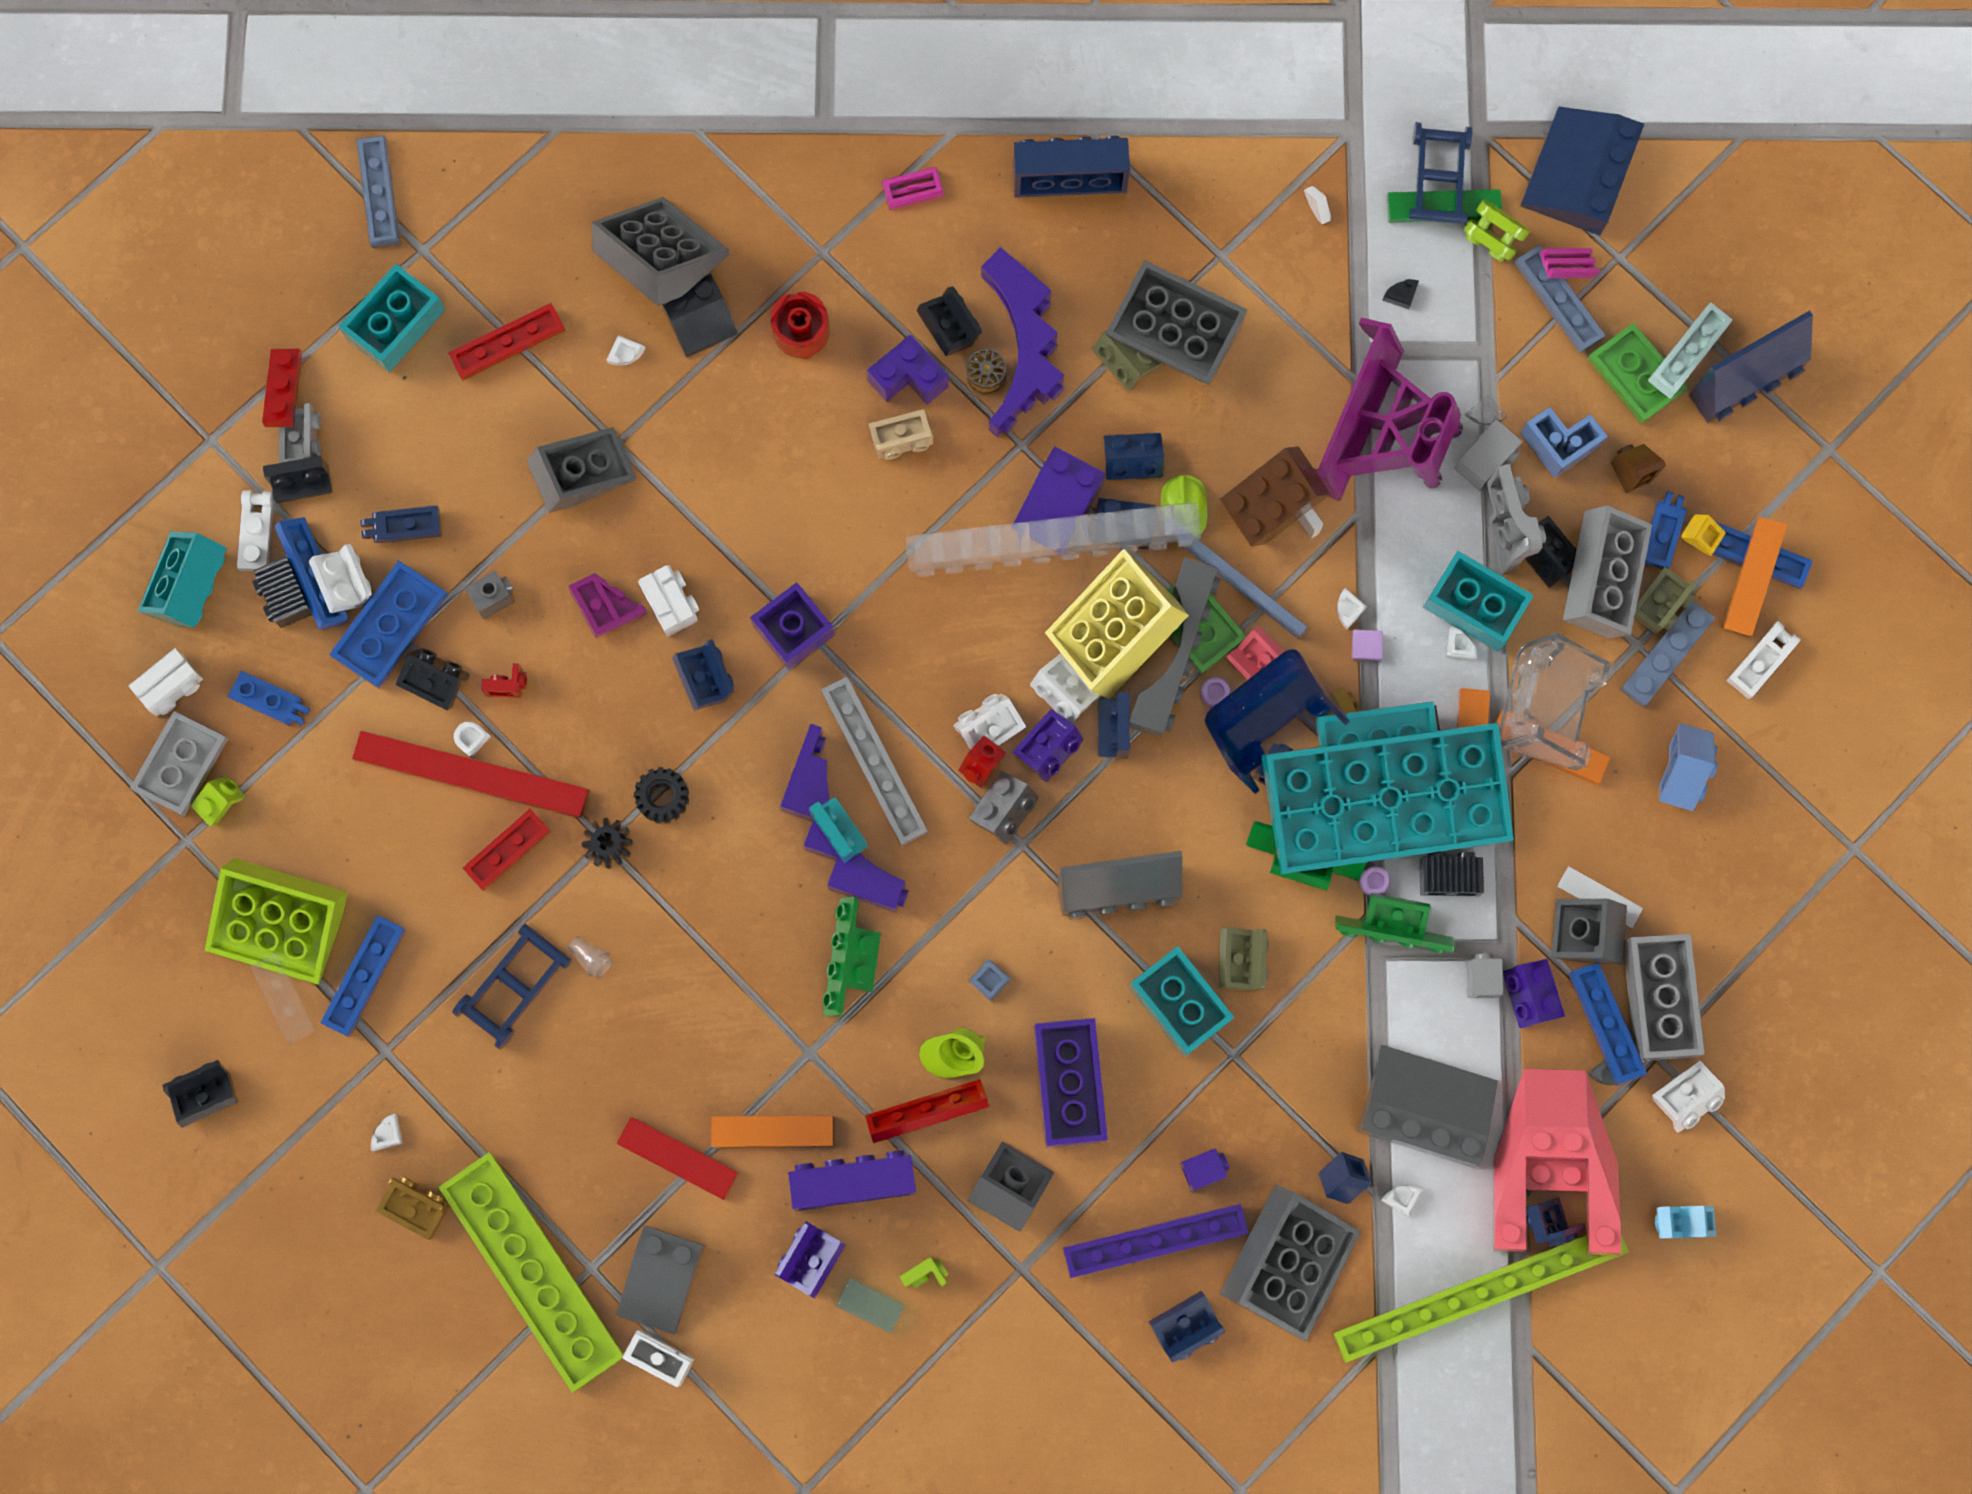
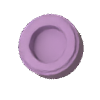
M1209 678L1202 685L1200 691L1201 699L1209 707H1221L1226 704L1230 697V686L1222 678Z
M1372 866L1362 873L1359 885L1361 890L1368 896L1371 893L1383 895L1390 886V877L1385 869Z

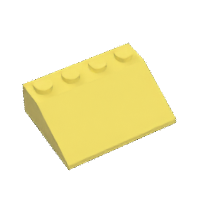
M1123 549L1045 634L1092 692L1110 699L1179 627L1189 614L1173 595L1127 550Z

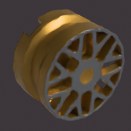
M992 349L978 350L970 356L967 362L968 384L974 391L977 390L982 392V394L997 392L1006 380L1005 360L997 351Z

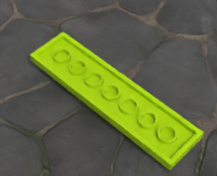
M492 1152L487 1153L438 1187L572 1393L623 1359L624 1353Z

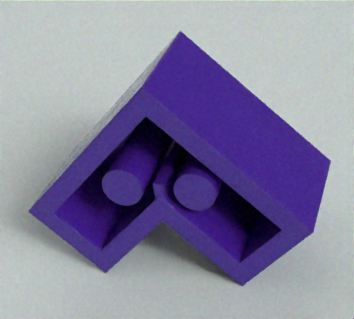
M911 334L867 369L868 382L886 402L908 384L926 404H929L949 387L948 374Z

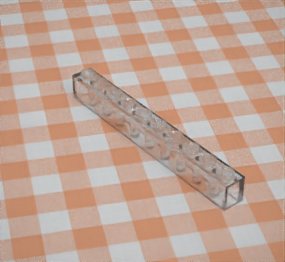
M1193 502L905 537L909 571L917 573V577L934 576V570L945 569L946 574L963 572V567L974 566L975 571L992 569V564L1003 563L1004 567L1021 566V560L1032 559L1033 564L1050 562V557L1061 556L1062 561L1079 559V554L1091 553V557H1102L1108 555V550L1120 549V552L1125 549L1129 553L1138 552L1137 547L1149 546L1150 551L1166 549L1167 543L1178 542V547L1196 545V540H1201L1198 503Z

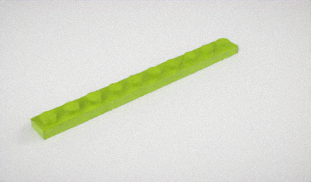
M1586 1234L1334 1332L1333 1335L1343 1361L1347 1363L1618 1256L1587 1255ZM1622 1234L1621 1254L1618 1256L1629 1253Z

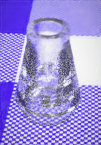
M580 936L574 938L568 946V950L575 956L589 976L602 977L613 963L607 951L585 941Z

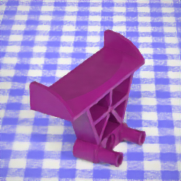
M1361 318L1359 325L1373 339V342L1318 469L1314 468V470L1330 492L1329 497L1337 501H1341L1350 477L1353 475L1408 467L1413 468L1415 474L1423 479L1427 487L1436 488L1441 484L1439 480L1442 481L1439 469L1452 438L1462 434L1460 431L1463 430V425L1460 422V409L1452 394L1440 392L1431 399L1396 371L1404 349L1392 324ZM1392 381L1399 387V391L1388 416L1378 414ZM1412 399H1414L1417 403L1410 406ZM1421 423L1409 449L1399 430H1404ZM1371 428L1381 430L1372 454L1360 456ZM1440 433L1437 437L1430 438L1433 434ZM1395 439L1402 450L1391 451Z

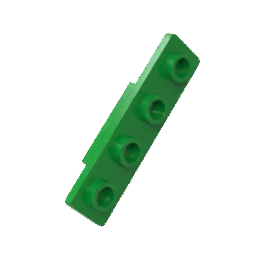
M1254 821L1246 843L1248 847L1274 854L1270 869L1271 874L1326 891L1331 882L1332 873L1360 880L1367 863L1281 874L1271 825Z
M1371 893L1365 921L1335 916V929L1348 937L1364 935L1369 936L1371 940L1376 942L1396 941L1401 946L1407 948L1423 946L1428 947L1432 952L1444 954L1446 951L1454 952L1455 949L1453 937L1425 932L1431 909L1428 903Z
M857 897L841 898L836 907L835 916L837 922L835 933L831 939L832 956L831 962L827 967V990L822 1000L823 1016H842L846 988L873 992L881 933L855 927L859 898Z

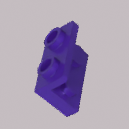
M1050 709L1016 747L1013 754L1017 759L1034 770L1044 782H1047L1059 772L1062 764L1070 755L1079 749L1084 739L1075 725Z

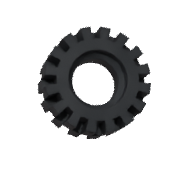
M658 767V770H653V768L648 770L649 773L646 775L642 774L640 782H636V792H634L636 806L642 815L650 821H655V823H671L670 820L674 818L677 820L680 818L679 815L686 811V804H689V790L685 781L670 768L665 770L663 767ZM658 785H667L673 791L671 802L665 806H657L651 801V792Z

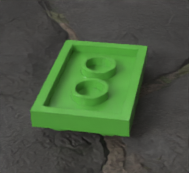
M1635 323L1625 328L1587 358L1640 424H1643L1688 389L1683 383L1678 391L1671 398H1668L1648 382V379L1660 366L1664 358Z
M1174 584L1169 589H1167V591L1176 599L1175 594L1173 592L1175 587ZM1209 594L1206 603L1212 606L1207 622L1200 621L1197 630L1203 633L1198 649L1192 648L1188 658L1194 660L1192 665L1201 675L1238 647L1247 637L1211 594ZM1181 624L1169 636L1178 648L1181 639Z

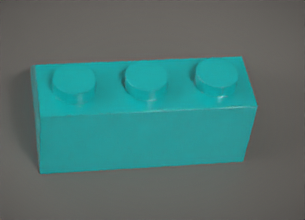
M170 532L137 612L180 627L194 628L202 618L203 605L206 598L213 591V581L217 571L224 564V554L227 547L198 533Z

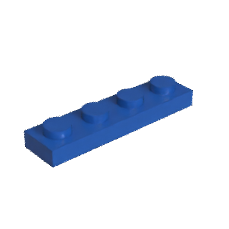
M305 517L279 521L275 529L318 629L344 625L349 620L346 611L329 612L310 566L309 560L313 556L321 554Z
M1716 522L1726 534L1713 555L1742 566L1751 536ZM1780 548L1771 578L1801 589L1804 586L1813 560Z
M376 916L320 1022L321 1024L350 1037L405 933V928L383 917Z
M1599 962L1571 971L1569 977L1616 1086L1645 1076L1647 1072Z

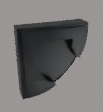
M1407 279L1396 283L1388 288L1382 301L1409 309L1419 280Z

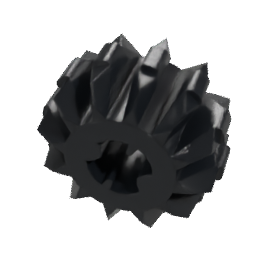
M604 818L603 827H600L594 821L592 823L595 829L594 833L589 830L584 832V835L591 840L581 843L583 848L589 849L585 853V857L588 860L595 857L593 864L596 867H599L604 861L605 867L611 869L612 860H615L621 866L623 861L619 856L622 854L630 857L631 852L624 848L633 845L632 839L625 838L630 833L629 829L626 827L620 830L621 822L619 820H616L611 826L610 820ZM608 837H611L614 845L611 848L607 846V850H604L601 842L603 839L608 841Z

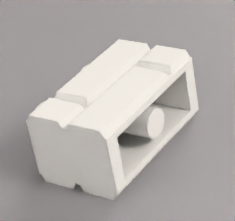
M666 565L654 573L639 579L638 583L667 637L698 621L695 612L699 611V608L692 595L686 597L682 587L686 586L678 570L673 572L670 566Z
M174 648L128 686L144 706L157 717L160 714L166 715L176 707L175 702L183 695L189 696L196 692L200 686L198 683L203 678L186 657Z
M643 1330L636 1331L623 1356L624 1360L677 1388L681 1387L695 1360L694 1357L658 1338H653L652 1335Z

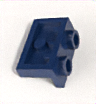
M1118 692L1116 699L1101 698L1098 701V756L1128 757L1130 751V692Z

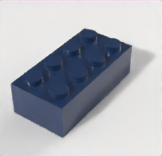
M1112 135L1105 139L1079 137L1076 140L1051 138L1048 141L1023 139L1019 142H1014V197L1127 193L1130 174L1128 138Z

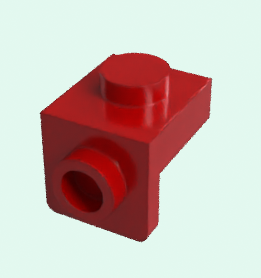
M982 736L967 753L958 771L969 782L975 783L982 789L991 777L995 767L1005 757L1006 752L989 738Z

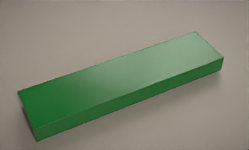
M1501 189L1463 190L1462 213H1467V221L1470 219H1481L1482 215L1476 209L1482 200H1486L1502 210ZM1423 191L1422 209L1454 212L1456 191ZM1388 192V223L1432 221L1409 219L1410 208H1415L1416 192Z

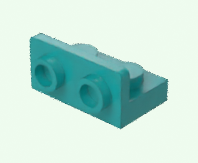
M836 798L831 799L824 805L817 802L809 808L811 816L844 863L868 847V843Z

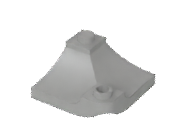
M1510 464L1498 466L1487 483L1494 508L1489 522L1503 573L1515 571L1526 557L1539 553L1542 549V543L1546 542L1545 530L1542 525L1539 526L1537 517L1527 516L1523 512L1530 500L1529 490L1526 485L1522 484L1521 477H1513Z

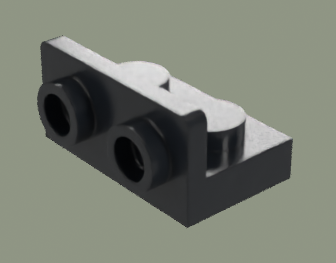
M321 455L263 466L264 477L272 486L273 499L276 503L332 493L329 466Z
M1548 515L1538 522L1539 526L1542 525L1545 530L1546 542L1542 543V549L1539 553L1530 555L1525 560L1548 587H1551L1573 570L1577 549Z
M421 648L408 653L396 686L447 711L451 709L462 682L468 680L470 674L462 670V666L455 662H445L437 658V654L429 649Z

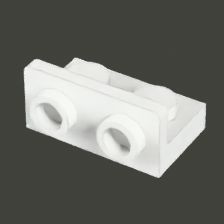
M351 544L344 545L339 552L313 556L309 560L330 613L360 608L372 595L370 583L365 578L361 569L359 556L354 552Z
M1061 653L1040 669L1030 683L1039 697L1043 698L1056 713L1072 724L1081 713L1101 697V695L1092 692Z
M993 694L987 697L982 702L983 705L975 711H966L958 717V722L953 725L956 731L961 734L970 750L982 736H986L999 746L1026 728L1010 699L1003 694Z
M1699 1061L1652 1096L1653 1101L1673 1121V1128L1679 1133L1684 1128L1690 1129L1695 1126L1700 1117L1708 1111L1714 1112L1721 1107L1725 1099V1088L1711 1071Z

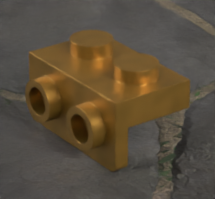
M402 1175L399 1180L390 1178L388 1181L390 1186L378 1205L376 1212L431 1240L449 1208L442 1204L444 1198L430 1190H427L426 1194L416 1190L417 1183Z

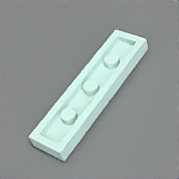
M1710 302L1648 379V382L1668 398H1671L1733 320Z

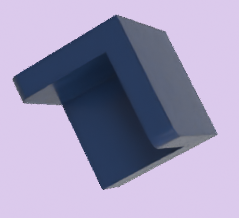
M1344 1152L1337 1155L1319 1172L1326 1197L1346 1204L1351 1203L1372 1184L1364 1159Z

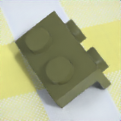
M1107 330L1092 348L1126 390L1133 388L1139 379L1156 371L1162 364L1137 350L1105 336Z
M1664 567L1637 601L1634 618L1655 634H1658L1663 628L1668 631L1678 619V616L1675 614L1680 606L1686 608L1696 594L1692 590L1697 583L1692 580L1688 584Z
M1221 928L1219 988L1241 991L1265 989L1268 977L1266 969V953L1269 946L1267 930Z

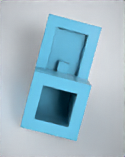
M1714 1206L1656 1208L1655 1227L1658 1231L1659 1239L1716 1237Z

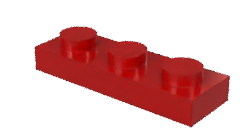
M271 349L262 417L264 427H294L302 361L300 349Z
M529 808L462 869L482 891H485L551 831Z

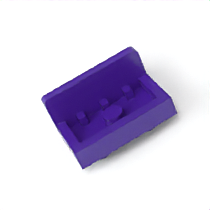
M1548 959L1521 964L1503 971L1506 987L1520 1028L1565 1017Z
M806 1221L795 1233L793 1243L788 1252L780 1259L775 1276L815 1299L846 1244Z

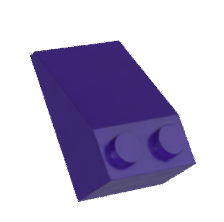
M1054 446L1011 529L1062 556L1103 486L1105 473Z

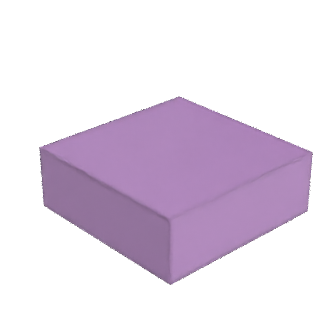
M1353 630L1352 660L1381 662L1383 631Z

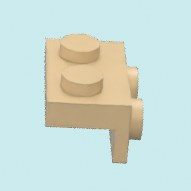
M924 409L869 423V430L878 459H895L901 456L903 452L910 450L921 452L928 449L929 445H933V434L929 428Z

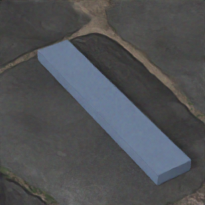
M1170 518L1164 525L1165 534L1200 562L1218 568L1216 574L1294 637L1297 639L1302 637L1307 630L1306 625L1173 519Z

